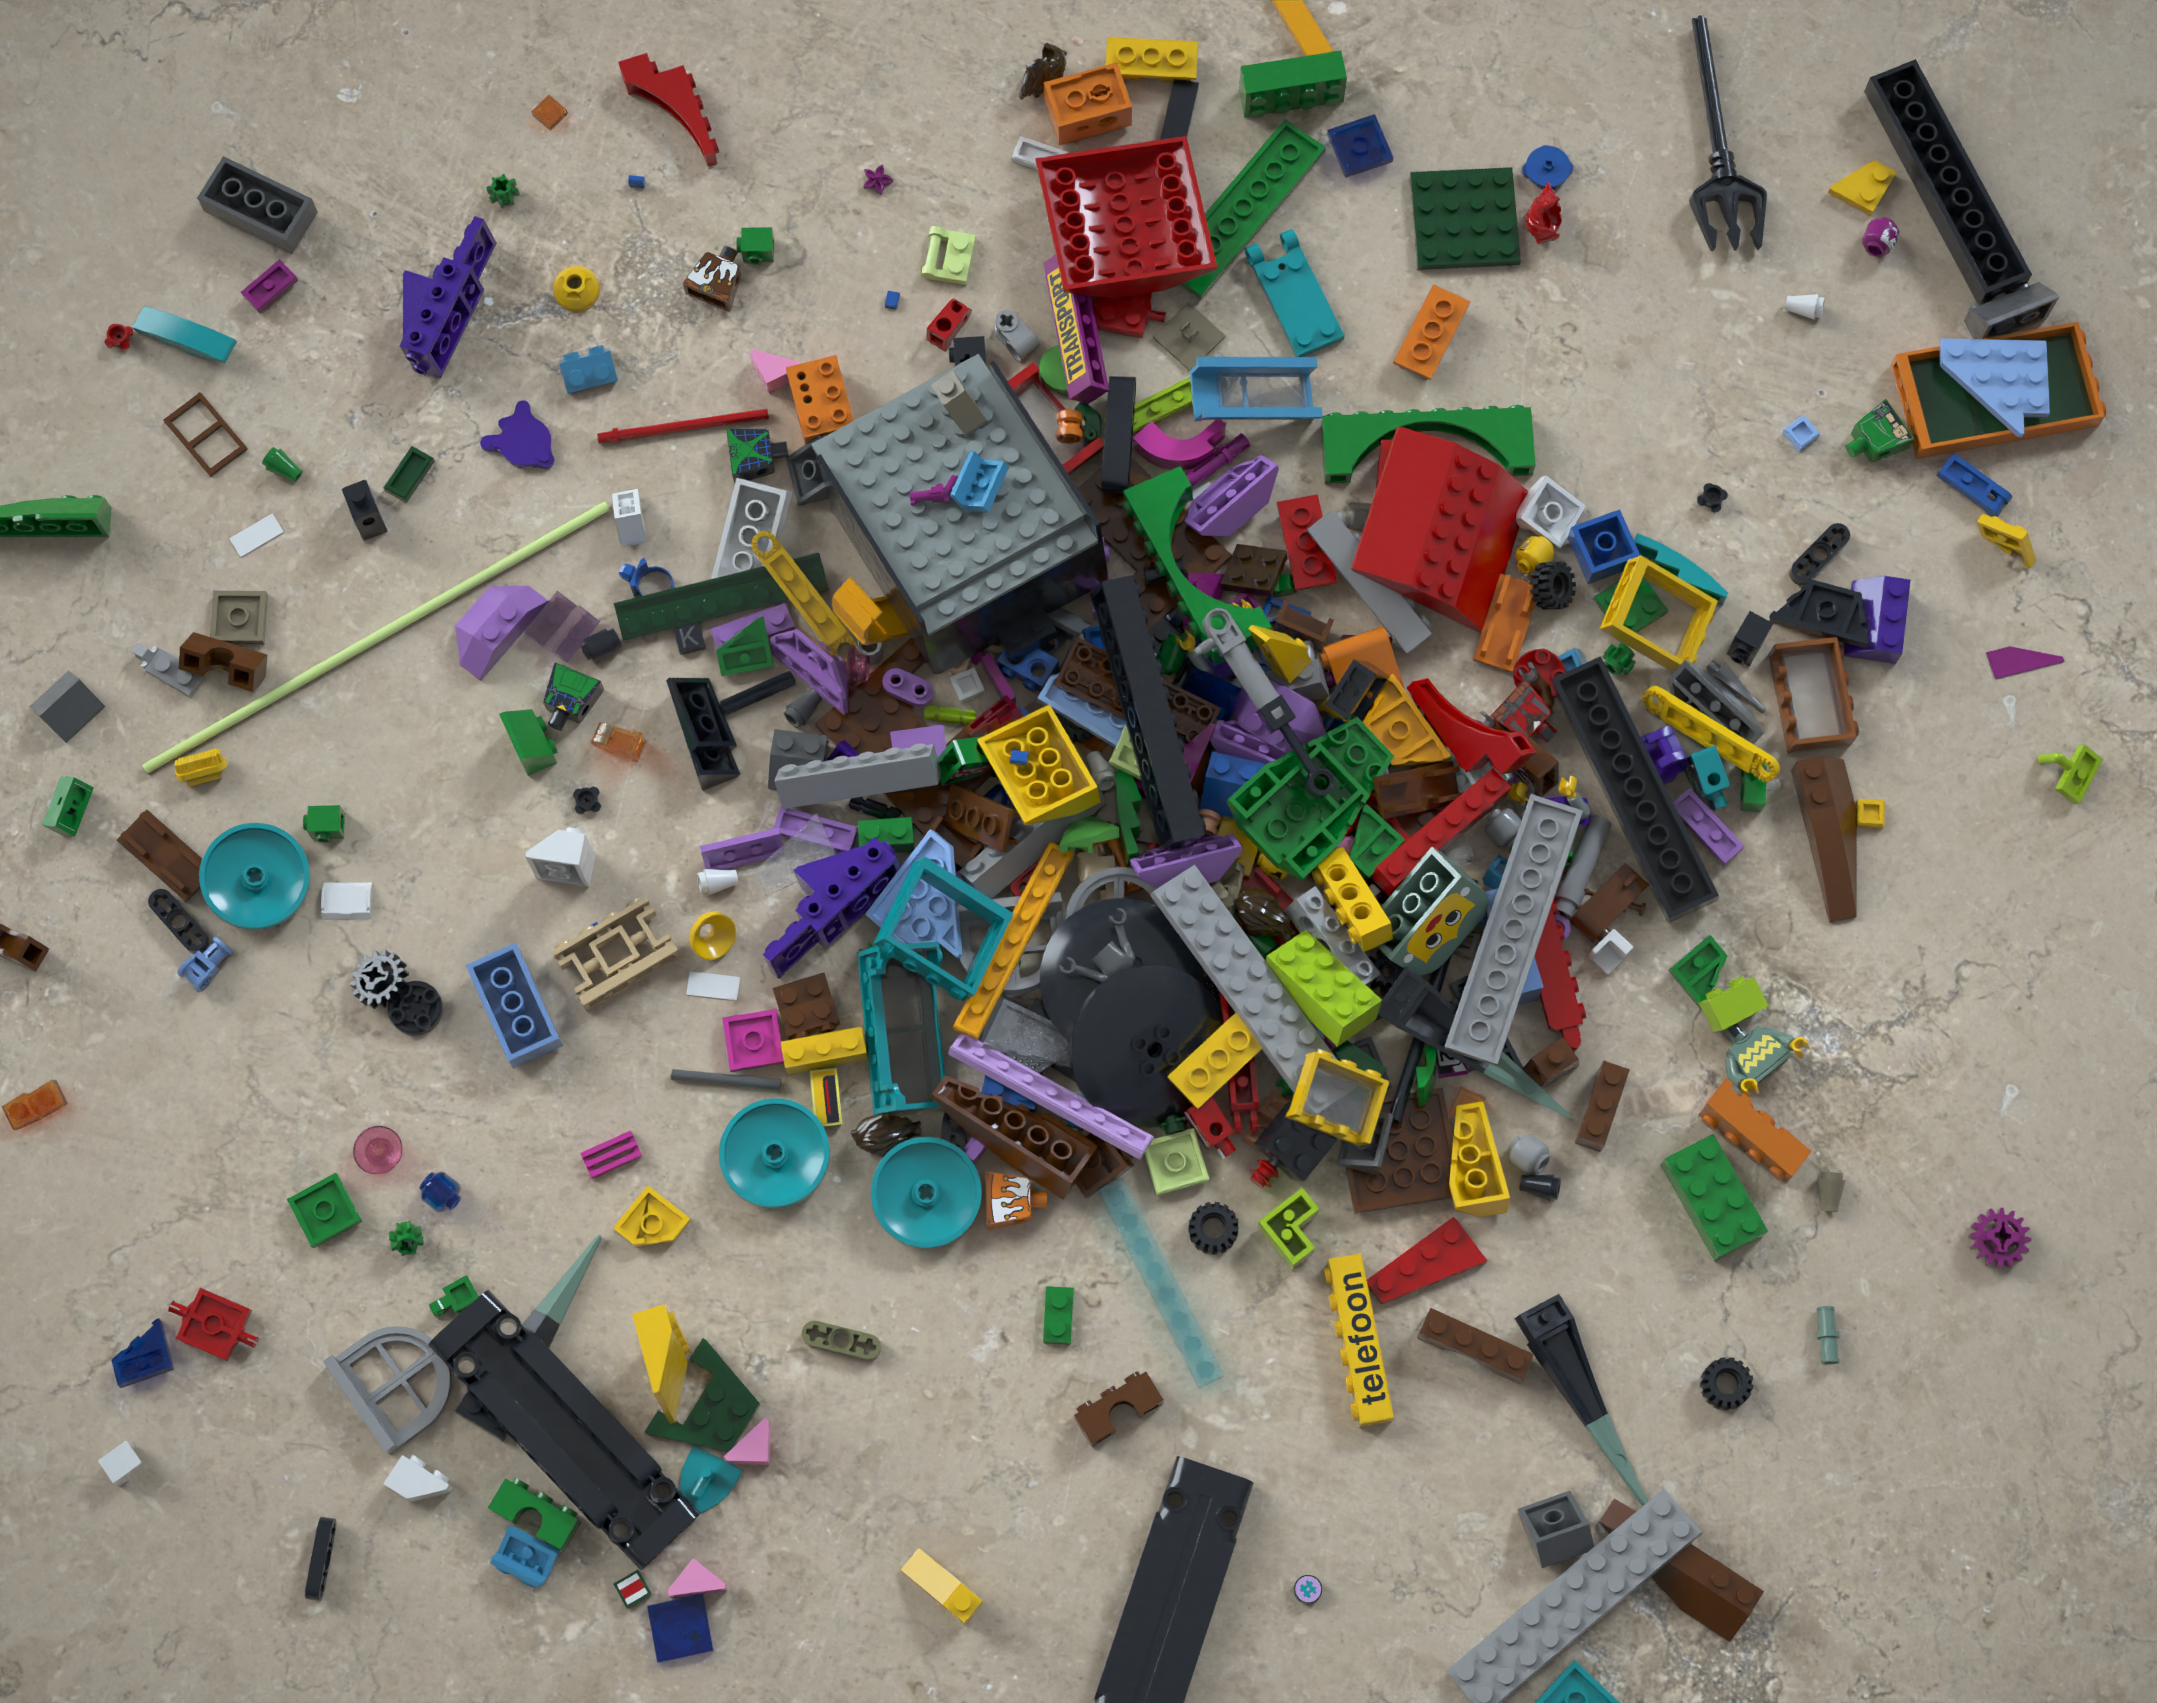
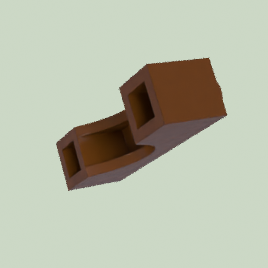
M1430 1308L1417 1336L1418 1339L1442 1350H1449L1467 1356L1485 1365L1493 1373L1517 1384H1520L1524 1379L1534 1355L1433 1308Z

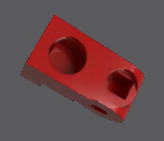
M955 298L951 299L927 327L926 340L946 352L951 345V341L960 331V328L968 321L972 309Z

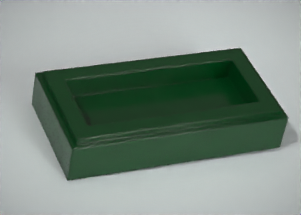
M411 446L383 487L384 490L407 503L435 462L434 458Z

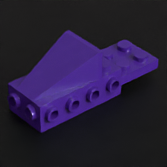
M474 216L471 224H468L465 228L464 238L460 246H457L454 251L453 260L443 257L440 265H437L434 269L433 279L407 270L403 273V339L399 346L405 354V358L412 365V369L418 374L425 376L428 373L439 378L442 377L484 292L479 278L497 242L482 218Z
M873 837L866 845L797 866L793 870L801 889L808 896L799 902L798 908L795 910L800 920L791 923L785 930V934L778 941H772L766 947L763 954L771 972L778 979L817 943L826 950L869 910L900 869L899 861L893 855L895 851L886 841L881 843L876 837Z

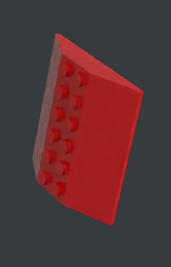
M1187 136L1035 158L1064 293L1107 298L1165 291L1217 270V263Z
M1399 426L1396 429L1350 570L1481 634L1500 574L1505 575L1518 534L1517 511L1529 491L1499 464L1455 442Z

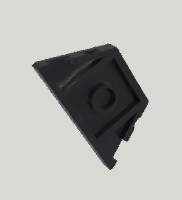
M1810 579L1801 587L1799 592L1794 593L1786 600V604L1777 612L1773 611L1769 616L1772 623L1826 638L1837 637L1840 642L1866 649L1869 647L1862 593Z

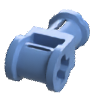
M215 936L213 943L203 954L198 950L180 966L177 974L190 981L194 985V990L201 992L209 986L214 976L220 971L217 967L218 964L227 955L231 956L233 951Z

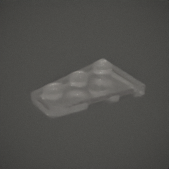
M816 813L780 849L775 851L755 870L766 896L797 883L798 880L793 871L797 866L836 854L819 814Z

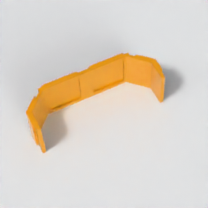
M849 577L833 595L832 610L863 645L909 635L887 598L883 596L870 599L852 577Z

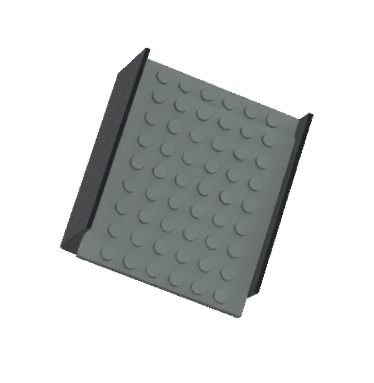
M979 354L811 444L812 449L817 455V462L834 515L935 675L945 672L997 642L1001 644L1009 659L1013 662L1057 638V630L1046 613H1052L1096 589L1101 582L1107 581L1109 577L1100 522L995 361L989 363L990 372ZM952 370L963 381L988 421L967 437L960 430L931 387V384ZM970 451H975L984 460L1004 461L1009 466L989 513L964 511L951 496L950 503H933L931 500L916 502L914 506H911L910 492L931 490V487H935L939 483L945 487L952 475L959 476Z

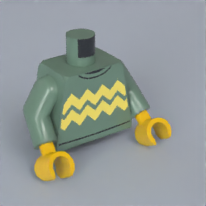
M1736 1023L1725 1031L1734 1043L1726 1052L1727 1077L1748 1097V1091L1754 1090L1758 1094V1084L1791 1057L1792 1053L1790 1051H1794L1796 1057L1803 1058L1804 1055L1800 1048L1805 1047L1810 1050V1046L1803 1037L1794 1038L1767 1027L1756 1026L1747 1034L1740 1024Z

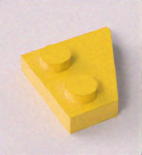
M1873 160L1831 185L1828 193L1872 216L1895 178L1897 171Z

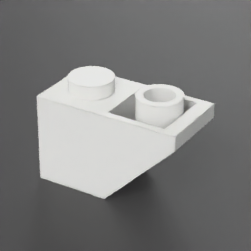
M402 1455L383 1483L411 1502L451 1493L453 1487L447 1484L450 1478L438 1470H435L433 1474L424 1469L426 1463L414 1455L410 1459Z

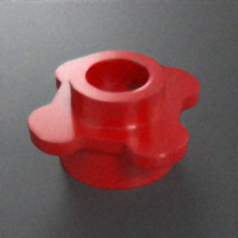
M111 324L107 330L105 345L108 348L119 347L121 350H127L130 347V336L134 334L133 329L130 326L125 327L121 324Z

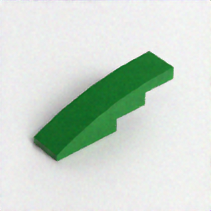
M1117 768L1115 817L1117 827H1119V841L1127 866H1131L1130 860L1139 856L1135 839L1139 838L1141 825L1136 813L1140 812L1142 799L1133 776Z

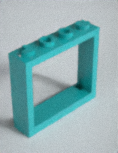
M924 856L913 862L873 945L880 948L881 953L885 956L896 958L902 962L907 970L918 972L926 977L925 980L931 985L940 986L948 991L950 997L964 1001L975 995L1014 913ZM919 879H922L991 924L963 982L891 937Z

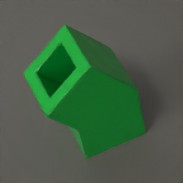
M1289 573L1281 575L1273 597L1296 594L1297 591H1295L1292 575Z

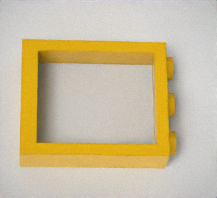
M1638 556L1627 561L1600 630L1674 673L1685 660L1693 664L1697 661V651L1706 639L1705 632L1708 624L1715 617L1713 614L1718 601L1645 557ZM1642 578L1695 608L1676 656L1623 626Z

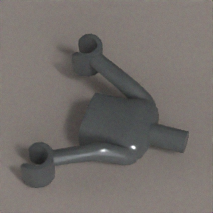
M1117 908V912L1122 916L1121 921H1116L1112 916H1109L1110 923L1116 928L1122 950L1111 941L1091 960L1102 973L1076 965L1074 959L1067 957L1066 960L1071 964V970H1064L1061 965H1058V970L1061 974L1069 975L1076 973L1102 983L1112 975L1133 967L1135 956L1123 926L1127 915L1122 908Z

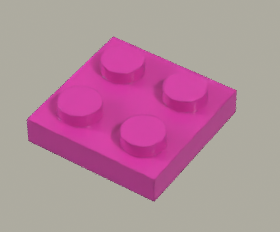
M777 1009L722 1018L730 1072L784 1064Z

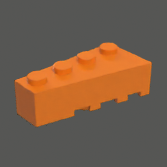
M1726 1078L1699 1113V1116L1702 1118L1701 1121L1712 1130L1717 1129L1725 1135L1724 1139L1735 1147L1739 1145L1747 1151L1746 1155L1752 1161L1758 1164L1761 1162L1767 1166L1769 1173L1776 1179L1781 1181L1784 1179L1788 1182L1811 1153V1150L1785 1128L1780 1127L1778 1130L1775 1127L1776 1123L1773 1118L1765 1111H1756L1751 1103L1752 1100L1746 1094H1736L1730 1088L1733 1086V1083Z

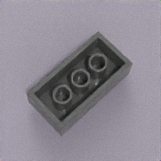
M224 156L197 197L204 212L291 254L318 213L312 198Z

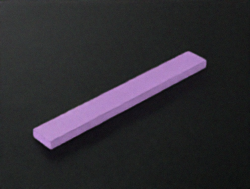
M961 1033L949 1049L948 1055L1139 1160L1152 1143L1154 1136L1102 1108L1093 1107L1083 1097L979 1040L977 1041Z

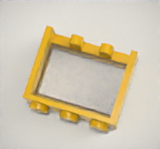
M1323 1050L1306 1054L1296 1091L1285 1117L1356 1146L1370 1144L1389 1081L1381 1078V1074L1376 1071H1363L1356 1068L1357 1064L1354 1062L1335 1060L1332 1058L1331 1053Z

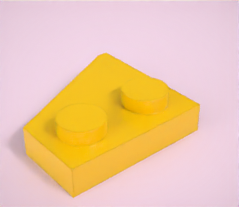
M1985 514L1980 516L1977 523L1983 538L1997 545L2008 555L2015 551L2024 558L2023 565L2028 568L2033 566L2036 558L2026 529L2018 525L2013 526L2005 523L1996 516L1990 517Z

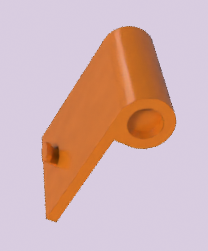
M1383 626L1322 647L1323 653L1319 654L1324 669L1329 668L1333 674L1336 686L1352 661L1356 659L1370 662L1389 676L1394 674L1404 688L1389 637ZM1372 692L1367 693L1368 698L1373 696ZM1373 702V704L1371 705V707L1369 708V710L1367 711V713L1365 714V716L1363 717V719L1366 717V715L1368 714V712L1372 709V707H1373V705H1374V702Z

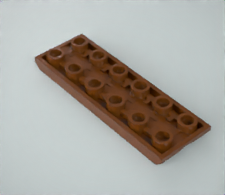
M1076 637L1054 685L1058 689L1125 721L1106 651ZM1162 679L1163 686H1167L1170 700L1168 701L1170 712L1173 711L1176 716L1177 726L1175 729L1177 737L1182 739L1185 746L1210 723L1215 722L1221 708Z

